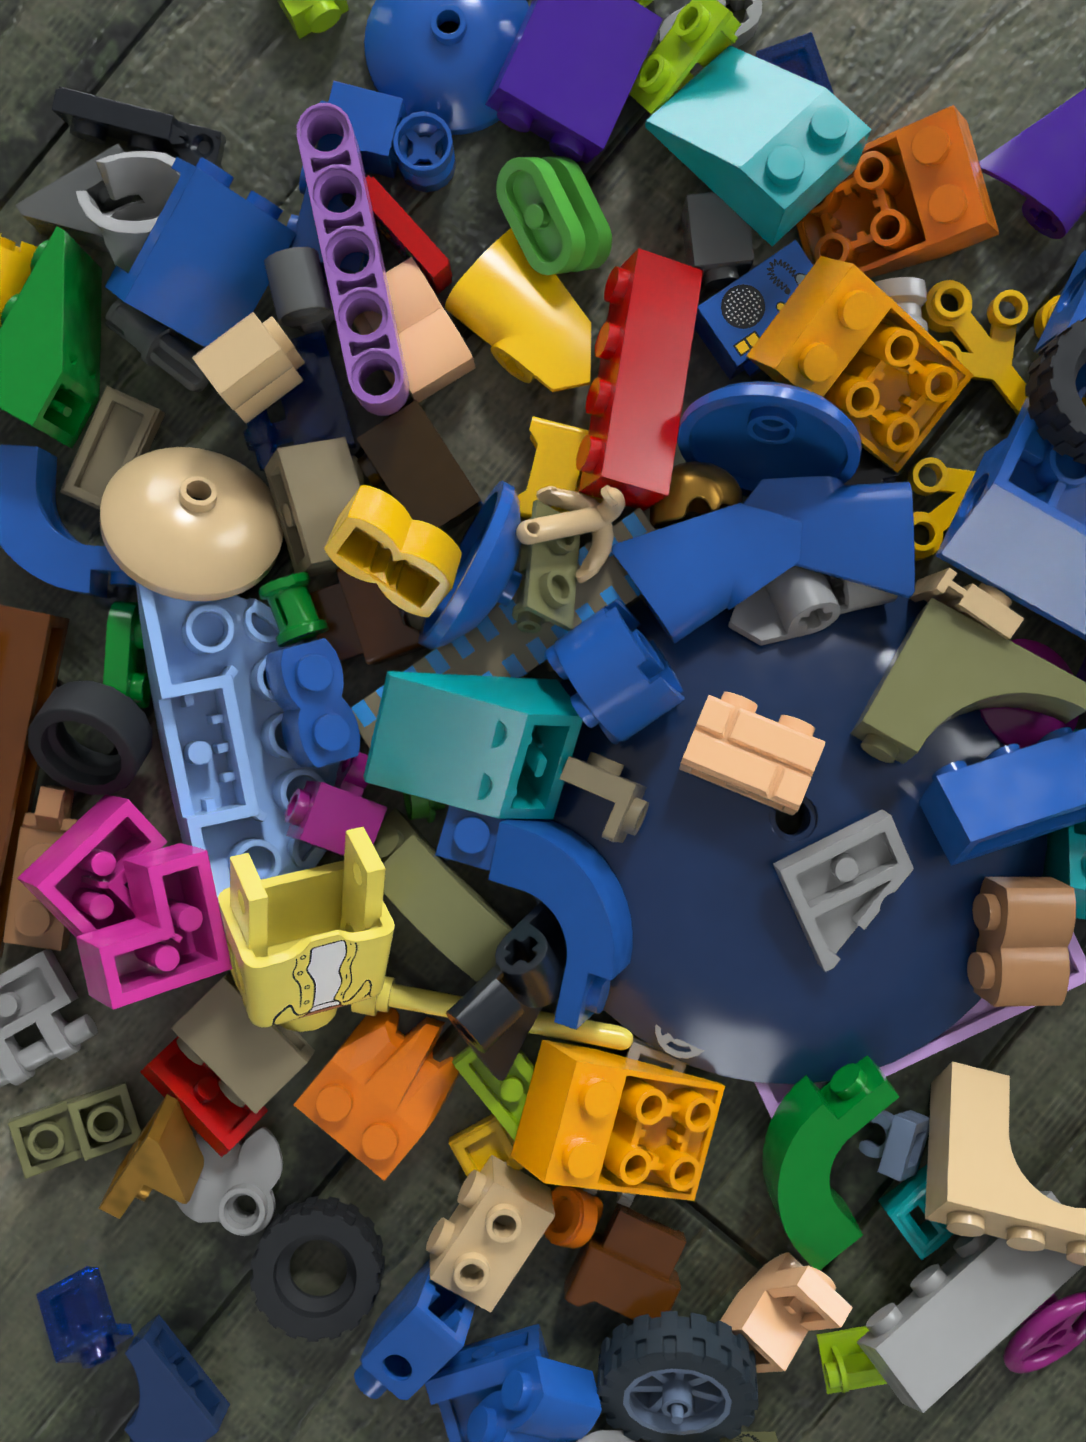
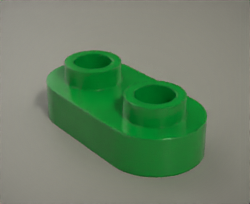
M115 601L110 608L107 620L103 684L111 686L130 697L139 708H147L151 699L148 673H144L145 652L138 602Z

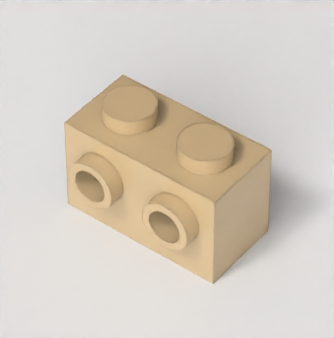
M493 1155L490 1156L480 1172L473 1170L468 1175L458 1195L457 1201L459 1205L449 1220L443 1217L437 1222L426 1245V1251L430 1252V1280L489 1312H492L555 1217L550 1187L520 1170L513 1169L506 1162Z

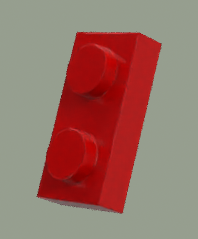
M177 1036L140 1073L164 1098L168 1094L179 1101L188 1123L222 1158L269 1110L263 1106L255 1114L247 1105L239 1107L231 1102L219 1087L218 1082L221 1079L205 1062L202 1065H198L191 1061L177 1044L179 1036Z

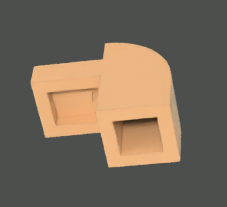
M787 1252L770 1260L737 1293L720 1321L731 1326L734 1335L741 1333L747 1339L749 1351L753 1350L755 1353L756 1373L783 1372L788 1368L808 1331L841 1328L853 1307L835 1291L836 1285L830 1277L809 1265L803 1266Z

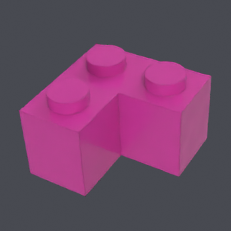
M104 795L17 879L76 937L135 918L130 891L125 886L127 877L122 859L161 849L168 841L129 799Z
M183 843L122 859L135 918L76 936L89 996L112 1010L233 969L208 851Z

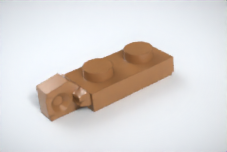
M55 785L41 786L35 813H25L23 826L20 827L3 937L4 943L57 951L66 949L69 944L70 931L17 879L78 821L70 819L74 790L68 787Z

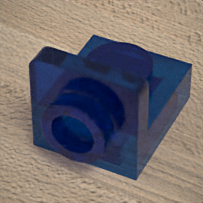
M86 1266L36 1294L56 1363H81L83 1369L100 1365L118 1354L117 1345L134 1336L131 1324L115 1322L99 1267Z

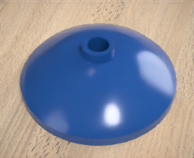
M376 0L367 20L364 39L366 63L376 91L403 98L407 116L422 111L436 114L446 122L452 135L473 133L500 121L497 117L498 112L485 104L529 9L528 2L526 0ZM447 21H453L459 25V28L450 34L439 30L441 24Z
M762 381L727 385L694 401L681 418L677 438L680 453L686 463L693 461L706 462L725 469L736 479L742 490V495L750 496L762 479L830 476L842 480L843 484H845L852 478L859 466L862 449L861 438L857 428L833 403L814 392L800 387Z
M500 481L485 499L458 545L462 556L453 588L430 617L424 618L418 638L420 645L428 649H435L451 643L474 630L491 612L497 602L506 607L515 595L521 582L522 574L514 570L521 547V542L516 536V529L521 522L520 502L514 486Z

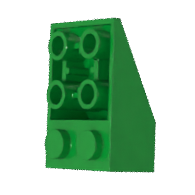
M56 226L50 239L43 241L35 250L30 265L31 274L20 294H15L8 300L1 315L0 410L72 449L100 399L102 268L65 230Z

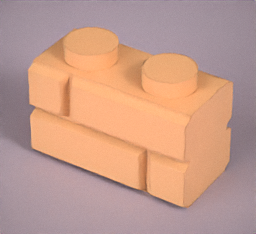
M724 692L721 699L708 695L683 755L679 770L793 816L801 806L811 777L824 749L825 741L813 737L815 727L798 718L781 715L779 721L775 722L756 714L758 705L738 694Z

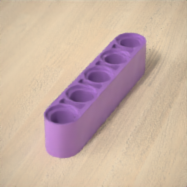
M318 103L308 107L300 116L297 124V140L348 382L359 403L368 412L378 416L391 415L398 412L405 405L409 396V381L360 148L348 115L336 105ZM327 134H337L343 137L341 144L332 151L322 152L315 149L320 138ZM340 193H349L356 197L354 205L345 212L334 213L327 210L330 200ZM361 252L369 256L367 266L362 271L355 274H347L340 271V264L348 254ZM365 311L379 313L382 316V321L375 332L368 335H360L352 331L354 319L359 314ZM378 370H386L395 375V382L387 393L381 396H373L364 391V384L371 373Z

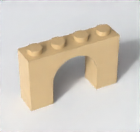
M951 1062L931 1083L925 1219L946 1224V1229L956 1235L977 1237L987 1234L1006 1239V1244L1017 1250L1034 1252L1048 1249L1066 1254V1259L1074 1264L1086 1266V1208L1069 1207L1046 1197L1026 1179L1015 1161L1009 1140L1010 1076Z

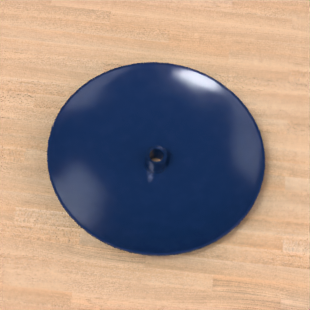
M898 596L894 602L840 614L837 620L821 631L761 646L728 627L734 608L730 610L726 608L675 644L667 636L648 606L642 600L628 608L641 623L634 630H639L648 642L653 639L677 676L683 692L680 694L685 697V700L626 741H620L616 745L606 737L599 724L590 728L583 721L572 757L587 761L592 751L623 764L624 768L620 776L647 787L642 800L649 802L645 819L637 834L633 836L627 833L623 843L611 842L602 838L615 802L564 781L554 818L549 820L571 829L592 845L606 860L623 889L631 915L633 930L631 963L613 980H610V991L603 1009L631 1033L657 1050L690 1066L724 1077L757 1083L796 1084L807 1075L813 1083L831 1081L833 1075L841 1067L851 1063L856 1064L867 1055L878 1067L893 1063L924 1047L951 1028L980 1001L981 997L974 993V988L970 984L967 973L968 959L972 953L976 952L977 940L980 935L973 919L974 899L980 894L985 877H1043L1047 851V834L951 866L918 801L932 783V775L940 768L956 761H965L967 766L985 761L988 755L1005 745L990 731L979 710L959 715L937 727L926 739L918 753L904 764L896 760L894 763H886L872 757L861 748L862 741L850 734L916 616L928 603L927 601L914 602L910 598ZM569 678L566 680L562 679L560 684L567 694L572 697L577 693ZM724 692L738 694L758 705L756 714L775 722L779 721L781 715L798 718L815 727L813 737L825 741L824 749L800 806L803 817L802 824L793 834H785L776 825L775 814L777 809L679 770L683 755L708 695L721 699ZM883 809L892 816L914 869L896 892L890 893L884 898L879 913L864 930L860 926L855 929L836 953L841 960L833 969L825 972L818 965L773 863ZM535 897L538 905L541 902V900ZM655 1025L661 1028L662 1035L669 1033L673 1039H679L704 1051L700 1055L689 1059L676 1058L666 1053L658 1043ZM672 1041L667 1043L669 1047L677 1051H691L689 1046H678Z

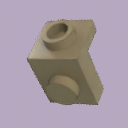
M592 751L587 761L569 756L560 779L615 802L602 838L611 842L623 843L627 833L635 836L645 819L649 802L642 800L647 787L620 776L624 768L623 764Z

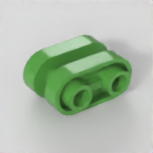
M517 157L509 160L502 167L496 184L497 199L528 263L535 271L544 275H554L570 271L594 270L604 264L612 248L611 229L581 168L574 160L568 157Z

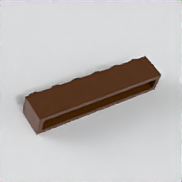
M0 605V958H2L5 945L3 937L20 827L23 826L25 813H31L40 766L36 763L28 747V728L51 693L56 689L69 624L68 618Z

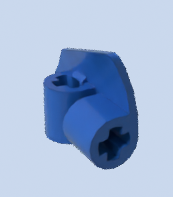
M830 476L762 479L743 503L803 522L800 562L794 566L858 583L904 598H910L914 594V517L910 482L844 485L842 480Z
M738 503L616 543L612 546L611 552L644 596L648 608L659 625L675 644L726 608L728 610L734 608L799 563L801 558L803 522Z

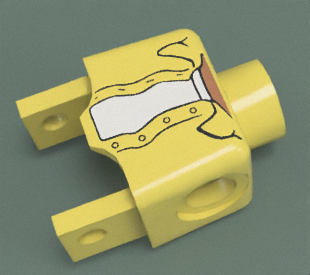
M364 827L346 830L343 861L267 879H260L249 853L230 857V887L220 892L218 896L219 908L233 968L230 971L242 996L249 1019L255 1026L266 1028L279 1024L288 1030L298 1032L313 1031L327 1025L336 1015L337 1008L371 999L379 995L383 989L395 924L383 901L386 868Z

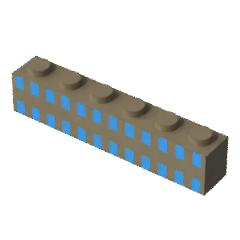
M640 508L612 526L614 533L612 546L616 543L655 531ZM592 541L579 549L577 570L580 569L587 556ZM610 552L605 564L595 576L583 583H579L578 580L576 581L573 628L615 599L628 606L640 597L647 606L644 596L612 552ZM516 593L506 607L500 604L491 610L474 630L443 647L435 649L403 672L524 678L544 664L550 673L554 669L547 660L544 651L569 631L549 621L542 624V629L537 633L520 631L517 628V621L512 617V610L517 601ZM384 685L351 707L359 726L360 735L369 748Z

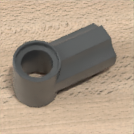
M294 247L269 255L264 260V265L278 323L282 326L302 331L308 339L327 335L330 324L335 320V315L318 251L310 247Z

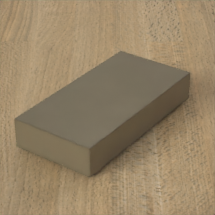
M107 386L60 493L100 510L103 493L111 478L126 463L148 453L165 413L152 405Z

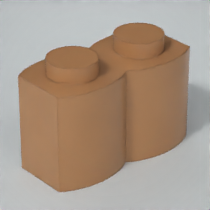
M985 877L980 894L975 897L973 902V919L980 935L977 940L976 952L970 955L967 964L968 978L974 988V993L994 1007L1061 1006L1067 994L1070 977L1068 945L1072 939L1076 919L1074 888L1053 877Z

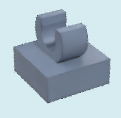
M883 1110L871 1122L877 1123L884 1128L886 1133L885 1142L881 1145L867 1139L860 1142L859 1150L871 1158L882 1157L878 1169L879 1173L898 1181L912 1177L918 1172L929 1133L930 1117L912 1110L895 1115Z

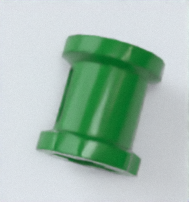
M308 572L295 573L276 579L261 586L258 590L261 600H268L280 632L275 637L278 647L293 645L329 630L326 620L319 619L307 586L311 582Z

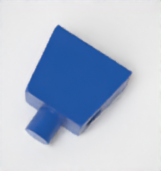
M430 1258L381 1313L375 1322L360 1358L361 1365L354 1372V1379L358 1388L372 1399L380 1398L388 1389L397 1398L408 1400L464 1346L476 1304L430 1280Z

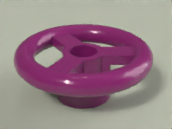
M1086 1291L1068 1295L1060 1300L1055 1294H1052L1020 1324L1021 1328L1013 1335L1004 1350L1003 1361L1005 1366L1014 1373H1030L1057 1361L1086 1339Z

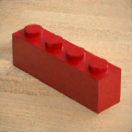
M640 248L620 267L615 266L612 269L604 290V301L610 303L607 322L601 327L595 344V356L601 358L598 378L590 386L585 405L586 413L591 414L589 432L583 438L576 458V468L582 471L579 493L603 499L601 488L609 485L622 492L625 506L636 509L640 508L643 511L669 496L703 270Z

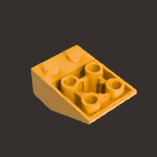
M824 256L819 257L746 356L777 383L793 385L814 392L837 406L857 428L861 438V447L897 473L974 376L853 263Z
M542 1040L511 1157L545 1184L695 1201L725 1085L594 1048Z

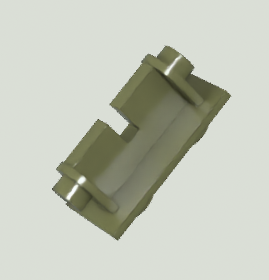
M539 500L533 501L532 517L529 519L559 514L560 512ZM580 535L533 545L522 543L519 572L526 575V579L522 580L519 584L516 605L512 610V617L517 621V628L520 631L537 633L542 629V624L548 621L567 631L573 629L577 581L575 575L578 568Z

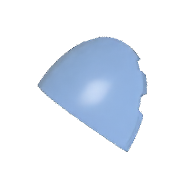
M136 582L143 645L154 713L183 844L208 851L217 898L220 892L230 887V857L249 853L261 880L315 867L326 851L286 836L290 823L285 822V813L293 793L298 788L304 790L307 780L324 782L334 786L341 761L320 768L300 767L290 756L283 739L282 717L284 710L277 704L270 692L265 670L268 653L304 643L299 642L285 647H278L275 637L280 632L271 608L255 598L245 599L235 595L214 601H186L161 595Z

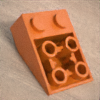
M954 105L867 143L856 169L796 224L803 250L813 265L820 256L853 263L868 278L938 259L999 235L968 122Z

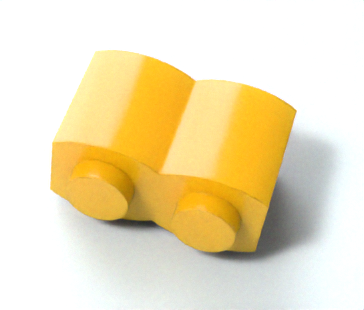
M361 485L342 510L324 547L329 558L344 572L359 580L377 583L382 593L393 604L408 613L427 618L430 617L453 588L462 556L458 545L444 531L427 522L412 520L405 507L394 497L380 489L367 485Z

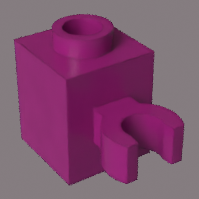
M359 752L358 756L341 761L334 786L324 782L307 780L304 790L296 789L285 813V822L290 823L286 836L344 857L346 830L364 827L374 845L387 807L362 798L364 789L368 785L363 778L368 755Z

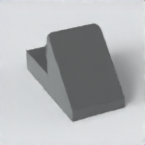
M119 144L114 145L17 203L16 207L21 215L41 235L51 237L56 226L65 230L78 245L108 252L101 231L86 216L78 202L76 191H87L101 212L105 210L112 211L130 203L135 195L118 200L110 198L96 164V160L109 155L124 153L123 149Z

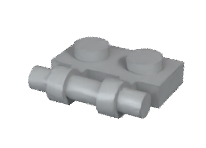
M51 949L43 950L0 974V1088L9 1083L15 1086L32 1078L35 1075V1069L56 1057L64 1060L77 1053L81 1049V1043L98 1033L95 1022L88 1014L81 1016L71 1023L65 1021L59 1009L78 999V996ZM36 1023L44 1038L26 1048L19 1046L13 1035Z

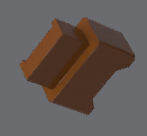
M338 568L336 572L340 583L310 593L319 619L326 620L329 630L318 635L317 639L325 638L332 645L339 657L340 663L364 655L368 665H378L426 648L418 643L420 630L411 626L407 612L393 604L382 593L377 583L359 580Z
M617 1203L603 1235L594 1231L591 1239L580 1248L564 1282L565 1300L577 1307L595 1301L632 1320L649 1314L651 1318L661 1317V1312L671 1311L681 1290L678 1273L674 1268L686 1245L684 1232L669 1228Z

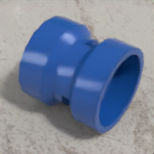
M425 111L412 113L402 119L395 129L393 138L401 176L406 184L415 190L426 193L440 190L452 179L456 167L450 128L442 118L434 113ZM419 161L430 162V164H421Z

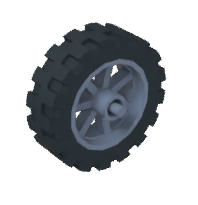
M678 1311L661 1312V1317L651 1318L649 1314L634 1318V1324L630 1326L624 1323L617 1326L613 1330L612 1339L606 1337L602 1342L601 1354H599L597 1379V1394L602 1408L601 1413H606V1422L612 1428L617 1429L621 1427L624 1430V1436L636 1442L640 1438L648 1440V1442H720V1439L724 1437L731 1440L741 1434L742 1425L749 1427L755 1419L754 1410H758L755 1353L753 1350L749 1351V1342L741 1333L734 1335L731 1326L719 1320L715 1324L708 1322L705 1315L690 1313V1317L678 1316Z

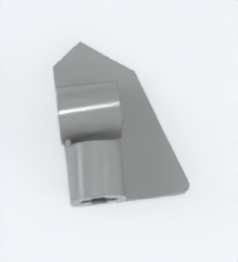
M793 566L736 605L728 627L761 646L821 631L837 620L840 614L894 602L898 595Z

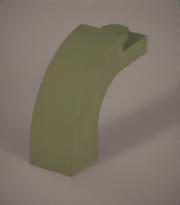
M395 808L382 821L373 845L386 868L384 894L436 948L462 971L478 982L496 964L495 953L497 946L516 924L471 888L442 857L436 856V850L406 815Z

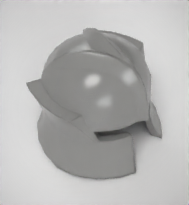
M130 151L109 155L96 160L111 199L118 200L130 195H139L143 200L125 204L111 212L102 214L96 202L87 191H76L78 202L86 216L101 231L107 251L113 259L115 266L117 265L127 272L130 271L180 178V174L171 168L176 158L167 153Z

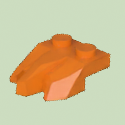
M393 1007L389 1009L388 1013L379 1011L376 1016H365L294 1103L297 1109L384 1181L431 1125L451 1094L460 1074L452 1063L454 1057L451 1056L441 1062L433 1059L432 1051L445 1022L426 1017L404 1035L398 1030L400 1014Z

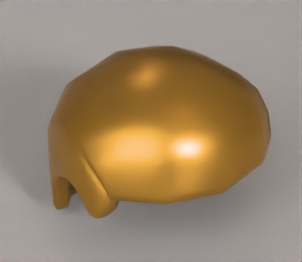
M693 461L673 466L669 496L650 507L649 522L655 529H662L682 522L688 512H697L702 515L742 503V490L730 473L712 463Z

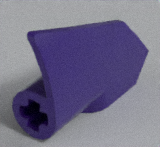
M1086 88L979 162L982 173L1003 182L1027 198L1022 205L1023 216L1035 230L1052 239L1063 238L1086 211Z

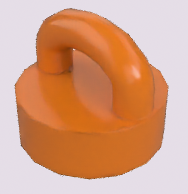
M571 1186L556 1187L551 1191L555 1217L544 1232L545 1238L552 1244L572 1249L582 1247L591 1239L596 1230V1225L602 1217L604 1208L602 1200L583 1191L581 1188Z

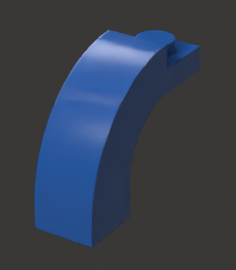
M0 444V545L19 566L46 583L73 592L107 598L108 575H110V585L136 588V581L116 564L107 551L106 546L84 545L75 539L65 528L56 506L57 457L38 446Z
M505 819L499 822L488 880L525 891L535 896L553 912L560 923L566 941L567 959L554 1022L577 1030L594 1013H601L609 995L610 980H613L631 963L633 930L626 897L616 875L606 860L592 845L571 829L549 819Z

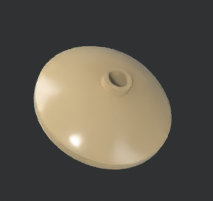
M171 447L145 453L120 468L107 484L102 496L99 522L101 535L107 551L116 564L129 577L149 590L161 595L186 601H214L233 597L259 583L269 573L278 558L283 540V531L271 490L253 471L223 454L192 447ZM191 497H196V498H200V499H203V500H195V499H193V498H191Z

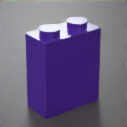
M532 0L485 105L497 111L499 120L511 129L524 133L530 130L550 142L549 147L556 155L568 157L575 162L583 161L587 164L605 148L663 18L634 0Z

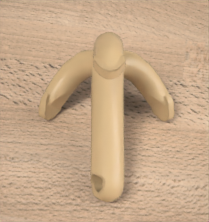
M606 485L601 488V495L604 501L599 503L592 497L571 490L558 489L554 486L542 488L536 494L539 501L549 507L554 506L570 512L520 522L516 529L517 539L525 545H533L592 532L593 537L590 550L575 575L579 583L586 582L600 571L611 552L614 539L612 522L621 515L625 507L624 495L617 488Z

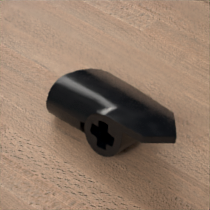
M542 901L499 943L495 953L496 964L446 1012L447 1017L491 1074L500 1081L506 1079L541 1009L544 1006L550 1005L560 995L567 959L566 941L560 923L553 912Z

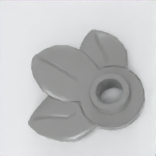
M261 1127L252 1133L244 1143L239 1141L221 1158L197 1133L196 1141L204 1157V1167L190 1201L187 1204L176 1201L177 1205L190 1219L198 1223L220 1222L226 1230L236 1235L250 1236L262 1231L274 1214L275 1197L272 1188L283 1171V1156L275 1136L266 1127ZM241 1195L252 1197L256 1202V1210L251 1212L243 1211L237 1203V1198Z

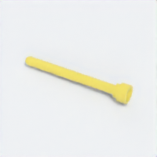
M385 976L383 989L380 994L371 999L351 1004V1011L376 1016L378 1011L388 1013L390 1007L448 1018L446 1012L463 996L395 984L394 977ZM540 1011L529 1031L531 1034L617 1050H626L633 1043V1034L624 1026L586 1020L575 1030L555 1023V1014Z

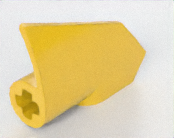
M510 228L460 278L446 300L445 310L482 340L492 346L490 349L493 356L501 366L524 383H530L535 378L552 392L590 385V320L556 274L544 275L538 273L530 266Z

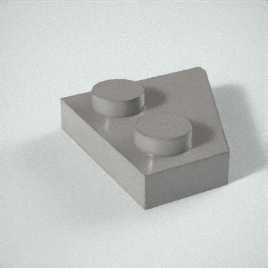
M883 809L773 863L818 965L825 972L833 969L841 960L836 953L858 926L864 930L879 913L884 898L890 893L896 892L914 869L892 816Z

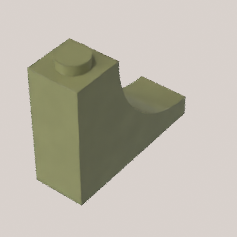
M931 598L916 616L850 734L862 741L861 748L872 757L886 763H894L896 760L904 764L918 753L926 739L937 727L959 715L975 710L999 707L1021 708L1045 714L1066 724L1086 711V682L1014 642L1005 639L936 599Z

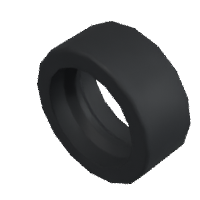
M73 681L54 689L28 728V747L36 763L55 781L71 790L89 795H111L127 788L136 776L152 749L153 731L145 713L130 697L111 686L101 683ZM63 721H75L90 725L105 734L116 746L119 755H105L81 745L67 732Z

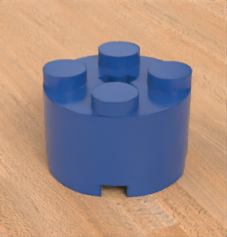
M615 599L591 615L544 651L547 660L556 673L564 680L569 678L577 693L570 697V700L580 718L590 728L599 724L606 737L615 745L620 741H626L685 700V697L680 694L683 692L682 686L670 664L653 639L648 642L639 630H634L641 623L618 599Z

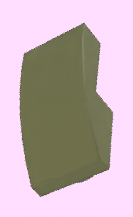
M125 1082L72 1097L8 1119V1126L25 1179L80 1158H84V1161L132 1144L141 1134Z

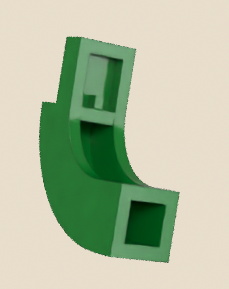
M868 1055L856 1064L851 1063L841 1067L833 1075L831 1081L821 1090L805 1075L783 1098L770 1121L765 1136L762 1165L767 1191L793 1246L813 1268L818 1270L825 1267L863 1236L846 1202L830 1186V1172L833 1161L849 1138L899 1098V1095L884 1073Z

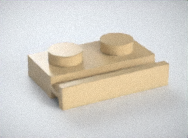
M951 568L918 579L915 583V592L910 597L914 602L921 600L929 602L931 598H934L1007 640L1011 639L1024 620L1023 617L1009 608L1012 601L1003 592L984 583H980L978 587L975 584L961 587L952 581L957 572Z

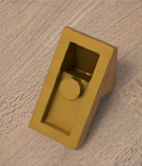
M168 1094L166 1095L118 1166L99 1206L100 1210L120 1219L134 1198L144 1202L152 1189L182 1204H187L190 1201L204 1167V1157L177 1099Z

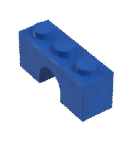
M333 81L329 101L321 100L320 103L336 105L348 115L360 148L365 174L373 173L395 178L398 160L395 154L393 138L395 129L402 119L407 117L403 98ZM327 134L320 138L316 149L322 152L332 151L341 144L343 137L337 134ZM302 166L299 190L301 194H304L299 216L292 214L287 224L288 228L297 233L289 248L310 247L316 249L319 254L324 278L327 280L304 168ZM343 193L334 196L330 200L327 210L334 213H342L350 209V207L342 202ZM376 224L377 234L379 238L380 233ZM361 252L348 254L340 264V271L347 274H355L362 271L367 266L369 256Z

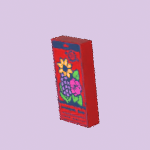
M368 175L366 181L378 230L405 260L410 257L414 259L431 288L438 295L452 282L449 259L374 177L371 178Z

